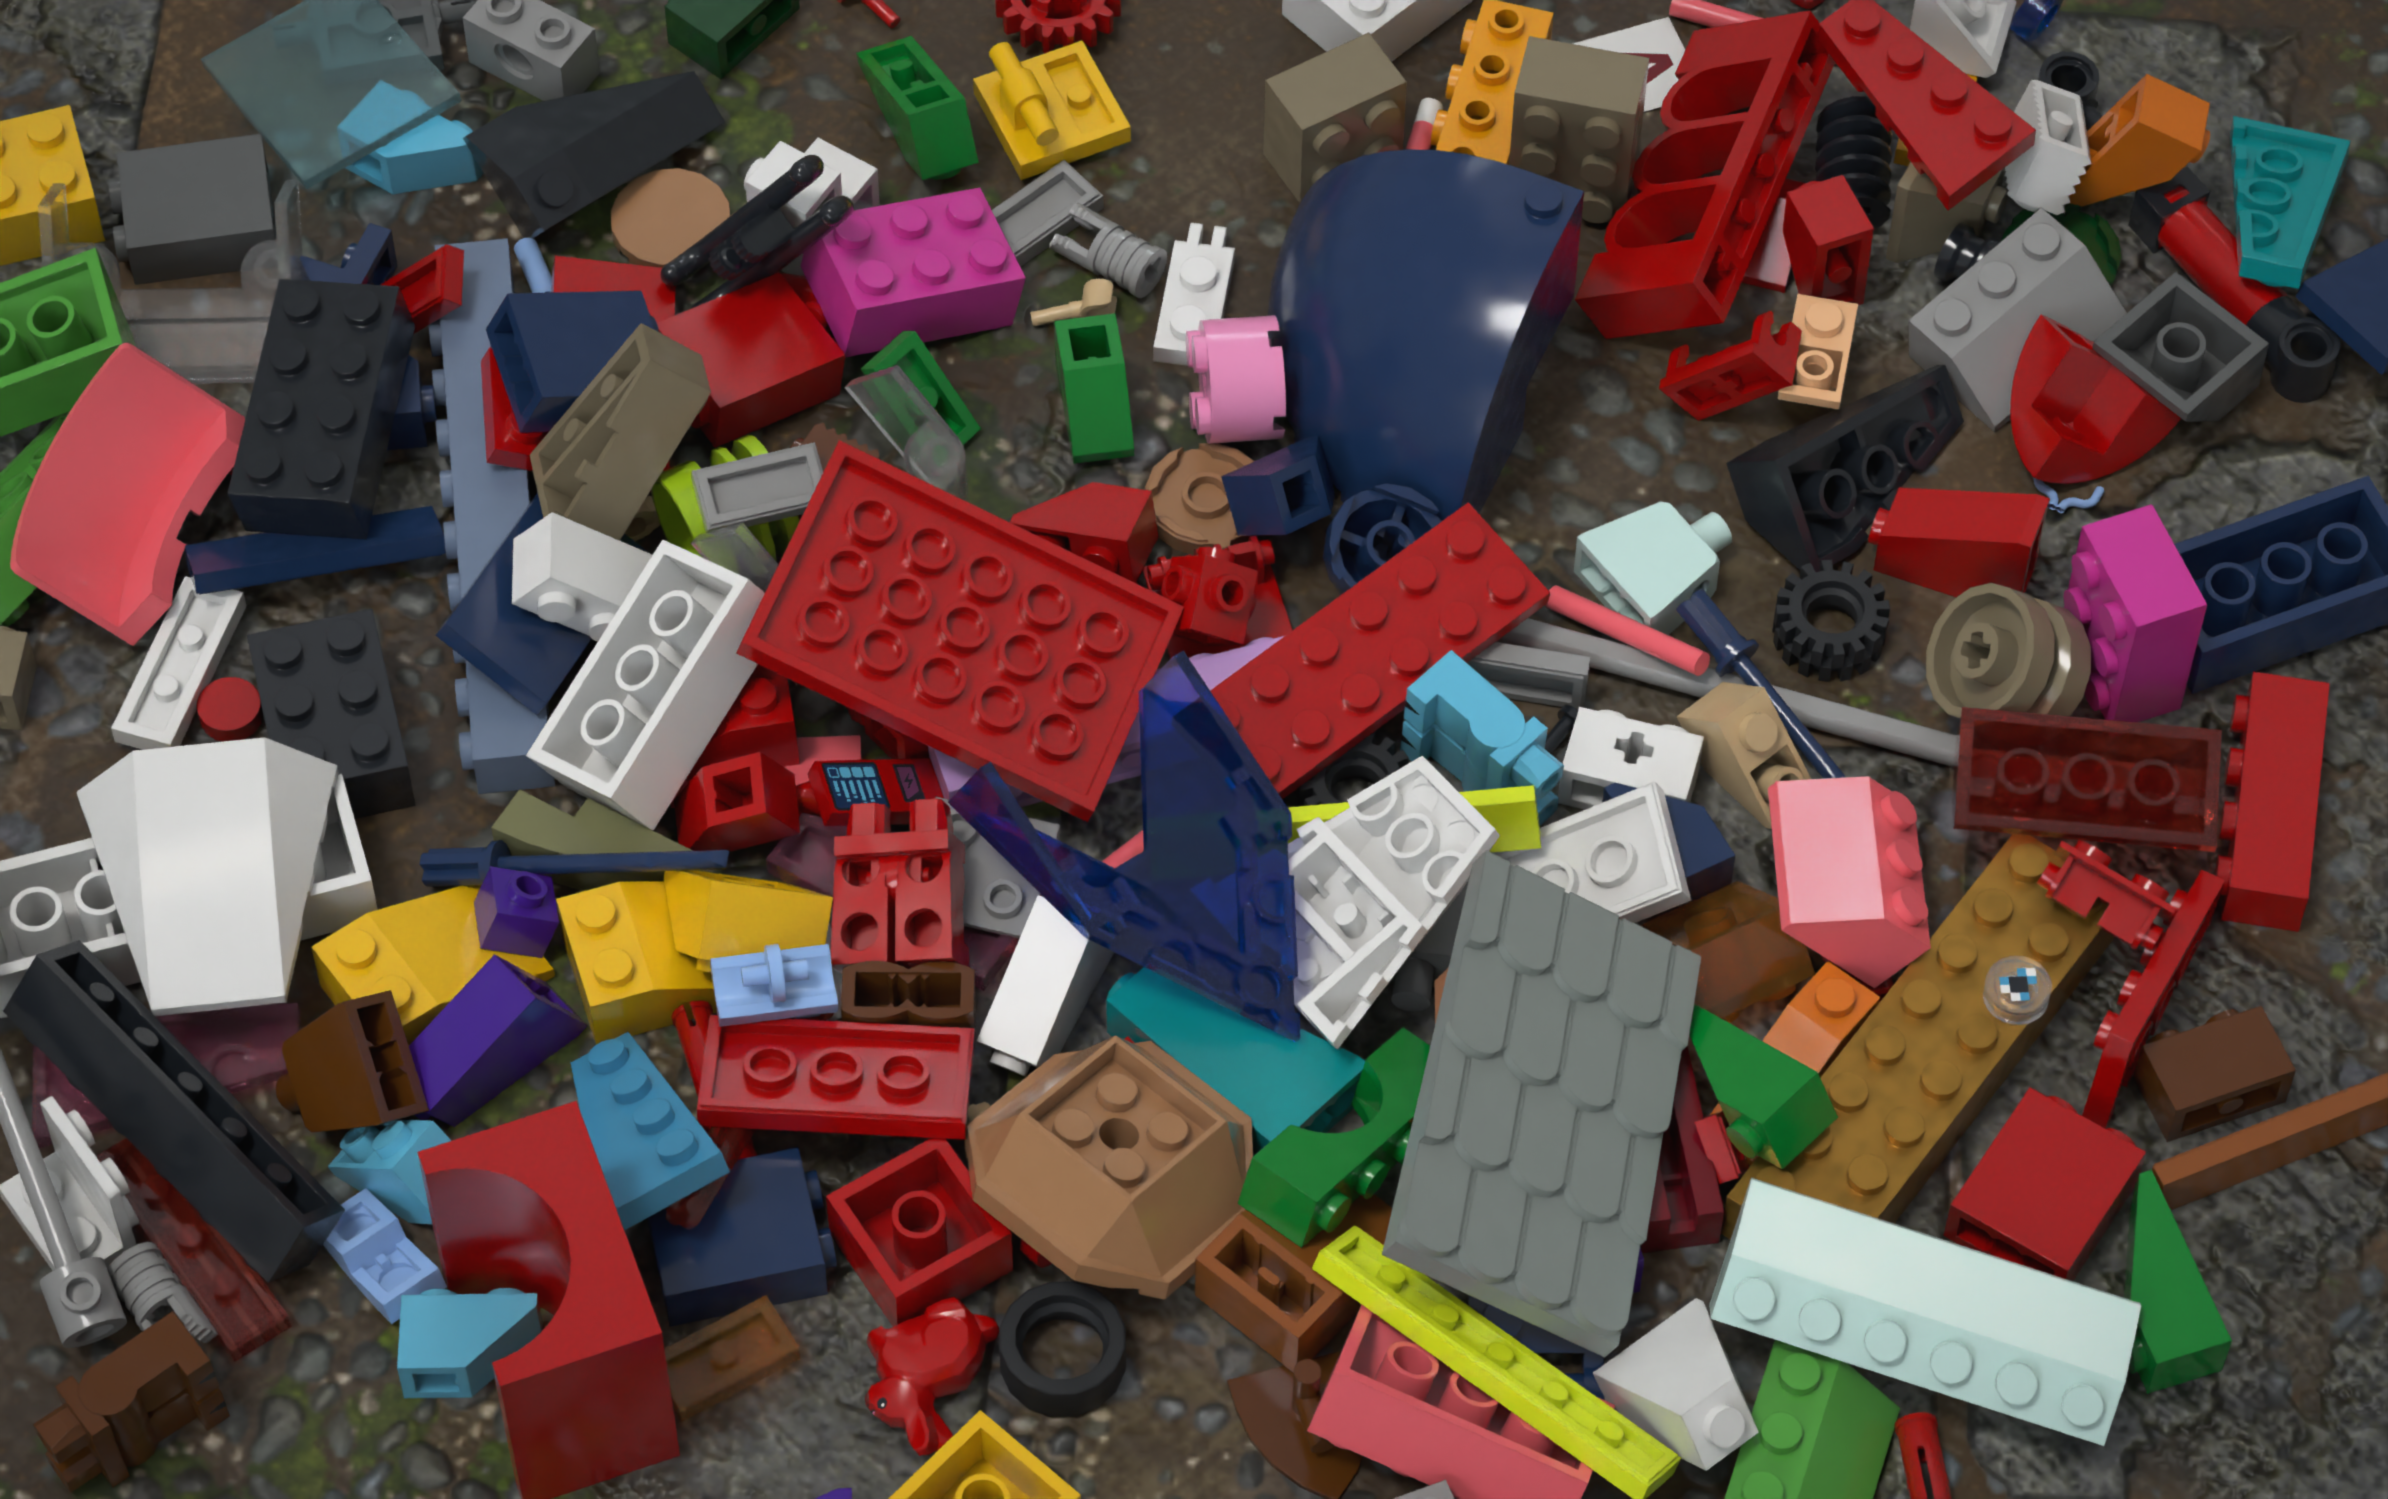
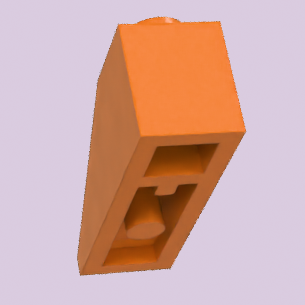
M2146 74L2087 131L2092 164L2085 166L2086 174L2081 175V183L2075 185L2076 193L2069 195L2070 203L2082 207L2167 182L2189 162L2194 164L2199 161L2210 140V131L2206 129L2210 103Z
M1827 961L1786 1006L1762 1041L1817 1071L1821 1078L1880 1003L1881 997ZM1719 1102L1711 1114L1722 1111ZM1758 1155L1753 1159L1746 1156L1750 1166L1757 1159Z

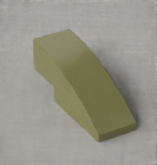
M520 789L491 827L493 841L503 840L507 844L511 856L693 851L590 798H587L576 815L572 816ZM665 871L540 875L552 876L554 883L587 891L616 882L664 881Z

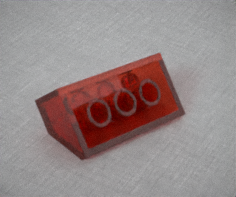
M1962 707L1955 741L1952 787L1953 829L2215 852L2217 847L2222 730Z

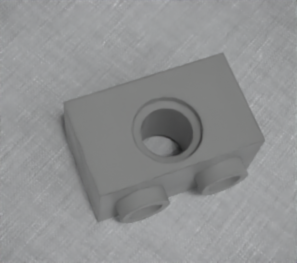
M478 0L463 17L469 63L543 101L584 93L600 74L595 28L541 0Z

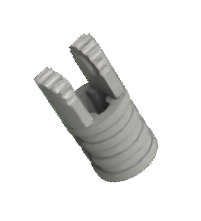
M1075 201L1069 211V215L1080 226L1087 230H1093L1098 234L1089 250L1080 246L1075 240L1059 234L1054 235L1049 243V248L1096 275L1101 274L1105 279L1117 283L1118 286L1129 290L1132 295L1138 298L1147 296L1157 285L1164 272L1167 252L1157 245L1152 246L1148 241L1124 230L1121 225Z
M144 1242L127 1249L116 1257L107 1268L118 1297L122 1302H125V1307L130 1314L135 1316V1322L142 1332L173 1311L184 1323L189 1333L199 1341L207 1344L218 1334L189 1290L182 1285L178 1276L172 1272L171 1266L166 1259H163V1254L155 1243Z

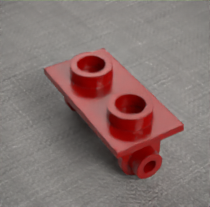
M2078 840L2073 847L2061 841L2054 855L2065 861L2063 866L2060 868L2054 863L2049 862L2036 883L2048 890L2045 897L2052 899L2084 919L2098 898L2108 904V907L2096 926L2126 943L2134 950L2140 945L2151 951L2164 930L2153 923L2156 916H2159L2168 922L2177 909L2166 902L2169 896L2168 891L2142 875L2135 874L2130 881L2108 867L2112 859L2089 843Z

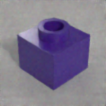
M490 866L474 900L480 949L542 958L559 924L552 876Z

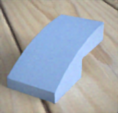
M363 1189L341 1204L345 1211L323 1245L364 1296L391 1324L400 1319L401 1295H420L423 1291L429 1289L447 1288L439 1268L406 1237L398 1218L368 1189Z

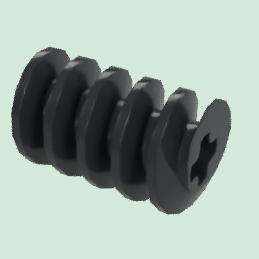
M1851 96L1829 104L1818 115L1816 125L1818 135L1816 141L1815 181L1821 182L1843 175L1875 230L1889 219L1891 212L1887 205L1891 198L1889 184L1892 171L1889 165L1892 159V151L1889 146L1892 141V131L1888 132L1876 117V107L1869 97Z

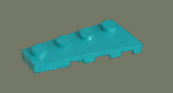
M2233 116L2230 131L2238 273L2240 277L2258 280L2267 286H2287L2300 289L2346 166L2351 140Z

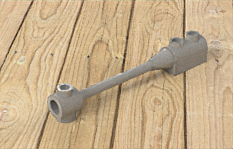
M0 1048V1124L55 1266V1270L44 1276L40 1280L39 1285L63 1347L74 1348L91 1344L119 1331L126 1325L127 1319L104 1259L101 1257L81 1259Z

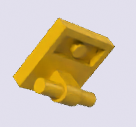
M1083 41L1022 62L1019 61L1008 42L998 43L989 51V57L997 70L973 79L974 95L1021 180L1046 172L1063 160L1071 163L1131 141V126Z

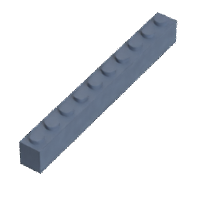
M508 238L448 244L464 250L462 306L429 325L432 357L443 356L444 369L432 370L436 407L446 406L447 419L436 420L439 456H450L451 470L440 471L443 508L454 507L455 521L443 522L447 559L458 558L459 573L447 574L451 611L454 610L532 501L529 470L486 463L481 360L489 347H491L486 332L488 324L507 293H515ZM434 245L435 251L444 245ZM453 650L454 663L466 664L467 677L455 679L458 716L470 717V731L459 732L461 765L463 771H475L478 794L554 787V777L526 756L549 720L548 703L536 715Z

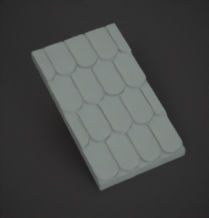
M1486 850L1472 864L1449 967L1434 981L1435 1028L1382 1255L1604 1358L1619 1346L1621 1330L1626 1326L1629 1319L1640 1245L1647 1239L1663 1133L1670 1125L1681 1051L1688 1046L1702 956L1680 945L1674 946L1672 941L1625 918L1621 920L1619 915L1573 892L1567 893L1564 888L1518 865L1514 867L1510 861Z

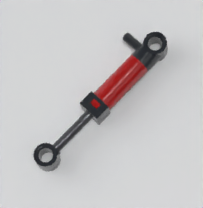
M2062 51L2049 56L2040 68L2038 80L2080 95L2086 130L2088 131L2102 117L2097 110L2098 101L2095 99L2099 84V70L2092 60L2076 52ZM2186 165L2170 181L2136 190L2128 226L2153 254L2165 249L2204 294L2269 343L2265 363L2271 368L2270 381L2275 391L2285 399L2296 403H2309L2319 400L2324 396L2331 384L2340 351L2339 336L2312 311L2305 315L2281 287L2267 286L2258 280L2239 276L2236 237L2207 206L2210 191Z

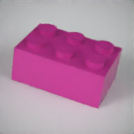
M981 188L853 210L852 215L803 253L800 265L817 302L821 306L838 346L846 355L845 357L881 351L902 331H916L923 342H929L1012 326L1026 279Z
M2152 504L2082 526L2077 551L2071 559L2072 573L2069 587L2064 591L2063 597L2064 608L2068 609L2083 624L2091 645V674L2084 692L2087 702L2094 711L2100 710L2111 731L2180 709L2207 608L2204 597Z

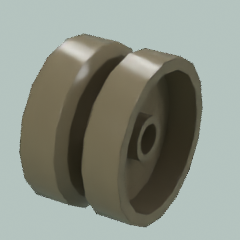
M1993 583L1971 587L1951 601L1935 623L1926 650V678L1933 699L1948 715L2024 740L2047 736L2065 723L2081 702L2091 674V645L2083 624L2068 609Z

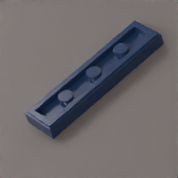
M433 506L372 515L367 540L259 533L185 546L187 567L196 594L199 595L440 556L446 553L444 533Z

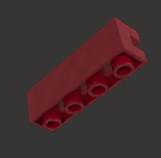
M1688 1046L1681 1051L1670 1125L1663 1133L1647 1239L1640 1245L1642 1253L1715 1244L1720 1241L1724 1208L1714 1163L1712 1160L1707 1159L1694 1123L1697 1120L1703 1119Z

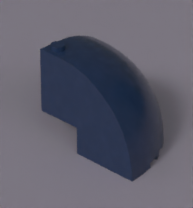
M1416 149L1384 151L1358 157L1330 170L1309 188L1301 200L1287 230L1272 277L1268 316H1276L1279 331L1267 332L1268 338H1271L1272 347L1282 346L1286 389V417L1295 432L1294 441L1296 443L1309 436H1319L1332 484L1341 492L1340 500L1343 503L1361 491L1371 490L1373 486L1388 483L1412 488L1430 499L1440 511L1437 516L1441 521L1468 502L1480 514L1523 431L1527 386L1574 297L1584 191L1495 160L1455 152Z

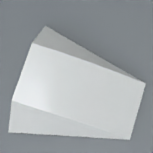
M265 737L145 749L130 752L76 792L151 1012L154 1016L287 1002L304 927L302 922L307 898L311 896L315 879L314 866L320 842H323L328 822L327 808L331 791H335L339 771L337 765Z
M1423 756L1347 799L1350 808L1328 821L1323 822L1317 817L1296 829L1299 838L1277 851L1267 855L1262 849L1239 863L1242 871L1219 885H1216L1211 879L1192 890L1195 896L1256 966L1317 1032L1336 1049L1341 1046L1379 994L1469 881L1472 864L1486 850L1490 851L1500 837L1496 829Z

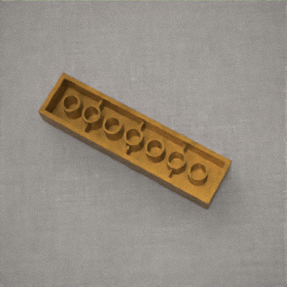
M2019 828L2014 831L1930 938L1931 948L1910 963L1821 1076L1822 1083L1838 1118L1784 1169L1775 1166L1760 1156L1757 1157L1727 1195L1721 1230L1722 1235L1731 1240L1751 1178L1895 1224L2115 938L2096 926L2107 909L2108 904L2097 898L2084 919L2052 899L2046 898L2045 894L2048 890L2036 884L2049 862L2054 863L2060 868L2063 866L2065 861L2054 855L2056 852L2054 849ZM2017 968H2035L2037 984H2028L2030 1000L2011 1001V993H2001L1999 977H2016Z

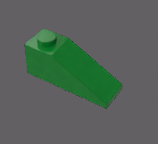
M912 36L856 53L859 66L905 160L922 180L928 178L935 180L950 178L957 175L963 167L979 163L965 97Z
M1694 1004L1689 1035L1730 1125L1726 1128L1728 1138L1745 1156L1753 1159L1758 1155L1775 1166L1784 1169L1838 1118L1818 1072Z
M2152 1170L2139 1173L2130 1205L2124 1298L2141 1304L2128 1371L2130 1373L2138 1372L2147 1394L2221 1372L2232 1342Z

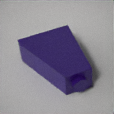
M494 954L409 1045L429 1111L416 1114L415 1116L420 1120H428L432 1116L453 1127L457 1126L579 1036L588 1025L547 982Z

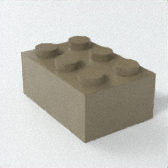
M1529 36L1514 93L1509 165L1584 191L1582 219L1591 223H1609L1615 213L1631 198L1634 182L1632 174L1635 162L1639 158L1649 58Z

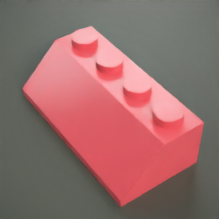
M1362 1304L1307 1430L1328 1440L1338 1448L1358 1453L1391 1468L1394 1472L1404 1477L1414 1478L1428 1485L1446 1480L1456 1499H1581L1593 1471ZM1599 1398L1613 1409L1615 1408L1614 1404Z

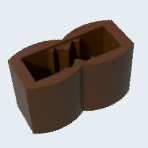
M865 961L842 969V1022L975 1028V1049L977 1008L974 969L959 963L944 961L928 962L910 969L891 962Z

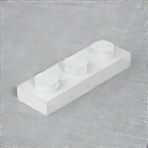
M184 577L172 602V606L169 608L111 727L115 742L142 750L180 746L197 711L198 697L202 690L210 684L246 608L243 592L231 589L199 595L196 594L192 579Z

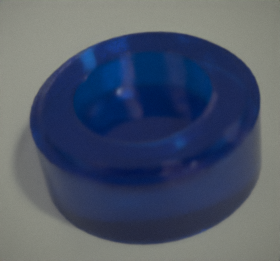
M2025 0L2015 14L2010 29L2027 42L2035 40L2052 22L2063 0Z

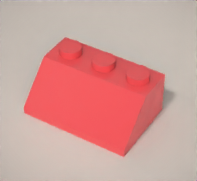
M1869 776L1776 781L1768 787L1781 931L1873 988L1879 986L1931 948L1927 919L1928 908L1925 902L1922 877L1923 863L1919 851L1916 826L1917 814L1914 805H1912L1909 799L1898 791L1887 789Z

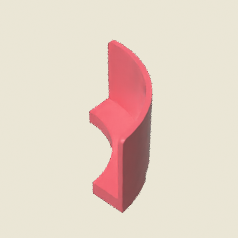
M130 343L119 345L76 401L40 464L25 499L16 527L10 560L12 571L35 587L134 646L172 606L174 582L186 544L176 538L188 513L191 512L194 515L201 516L221 482L234 467L245 417Z

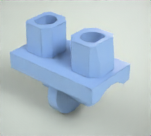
M770 944L764 946V952L710 958L719 1027L794 1017L797 1019L817 1017L821 1014L838 1012V999L833 979L829 944L780 950L779 944Z

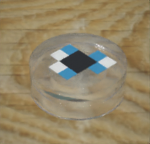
M2024 956L2002 958L1991 966L1986 975L1983 988L1984 1003L1994 1017L2005 1023L2014 1025L2031 1023L2039 1019L2048 1007L2052 991L2051 978L2046 969L2033 959Z

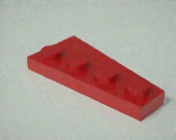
M1850 0L1819 23L1818 40L1858 92L1866 93L1875 105V115L1888 132L1893 130L1908 149L1907 158L1920 175L1927 174L1937 188V198L1947 211L2034 146L2035 128L1874 0Z
M2201 869L2189 892L2177 889L2170 902L2177 909L2168 922L2163 920V924L2168 926L2166 933H2161L2151 951L2144 949L2140 960V965L2146 967L2144 972L2141 973L2132 969L2122 987L2117 1005L2123 1009L2120 1014L2109 1010L2105 1015L2093 1043V1047L2103 1052L2082 1113L2083 1117L2103 1128L2107 1127L2114 1113L2121 1085L2128 1086L2135 1072L2142 1045L2146 1044L2149 1035H2154L2164 1016L2174 988H2178L2211 924L2225 879Z

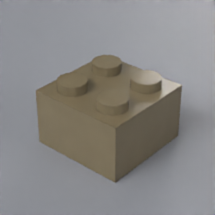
M1369 32L1265 80L1263 155L1299 203L1316 181L1340 164L1365 155L1403 150L1407 82Z

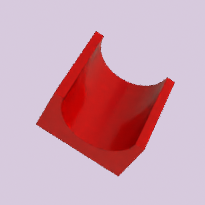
M577 1101L418 1151L442 1273L447 1289L456 1294H487L491 1290L498 1288H513L524 1293H537L539 1306L554 1315L548 1325L531 1342L518 1351L492 1362L515 1482L521 1499H552L680 1456L663 1334Z

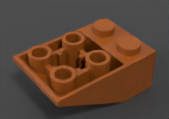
M1375 1194L1368 1199L1359 1196L1351 1204L1342 1222L1332 1232L1328 1233L1322 1229L1302 1248L1245 1209L1195 1258V1296L1294 1373L1296 1364L1301 1360H1312L1353 1318L1361 1306L1358 1301L1312 1269L1319 1252L1354 1225L1384 1245L1392 1208Z

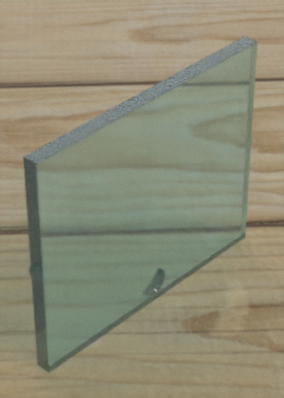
M305 0L201 58L203 67L255 129L260 134L262 133L265 141L306 189L380 147L386 146L389 142L462 101L459 92L378 0Z

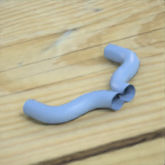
M2033 478L2034 485L2038 491L2050 498L2048 507L2059 513H2064L2068 507L2091 508L2100 501L2105 491L2103 487L2097 486L2089 499L2083 500L2072 497L2066 498L2059 503L2058 494L2054 489L2047 486L2042 480Z

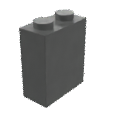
M262 133L116 153L119 177L108 178V186L113 214L123 213L124 225L113 226L114 243L118 263L130 262L135 285L280 266L269 168Z

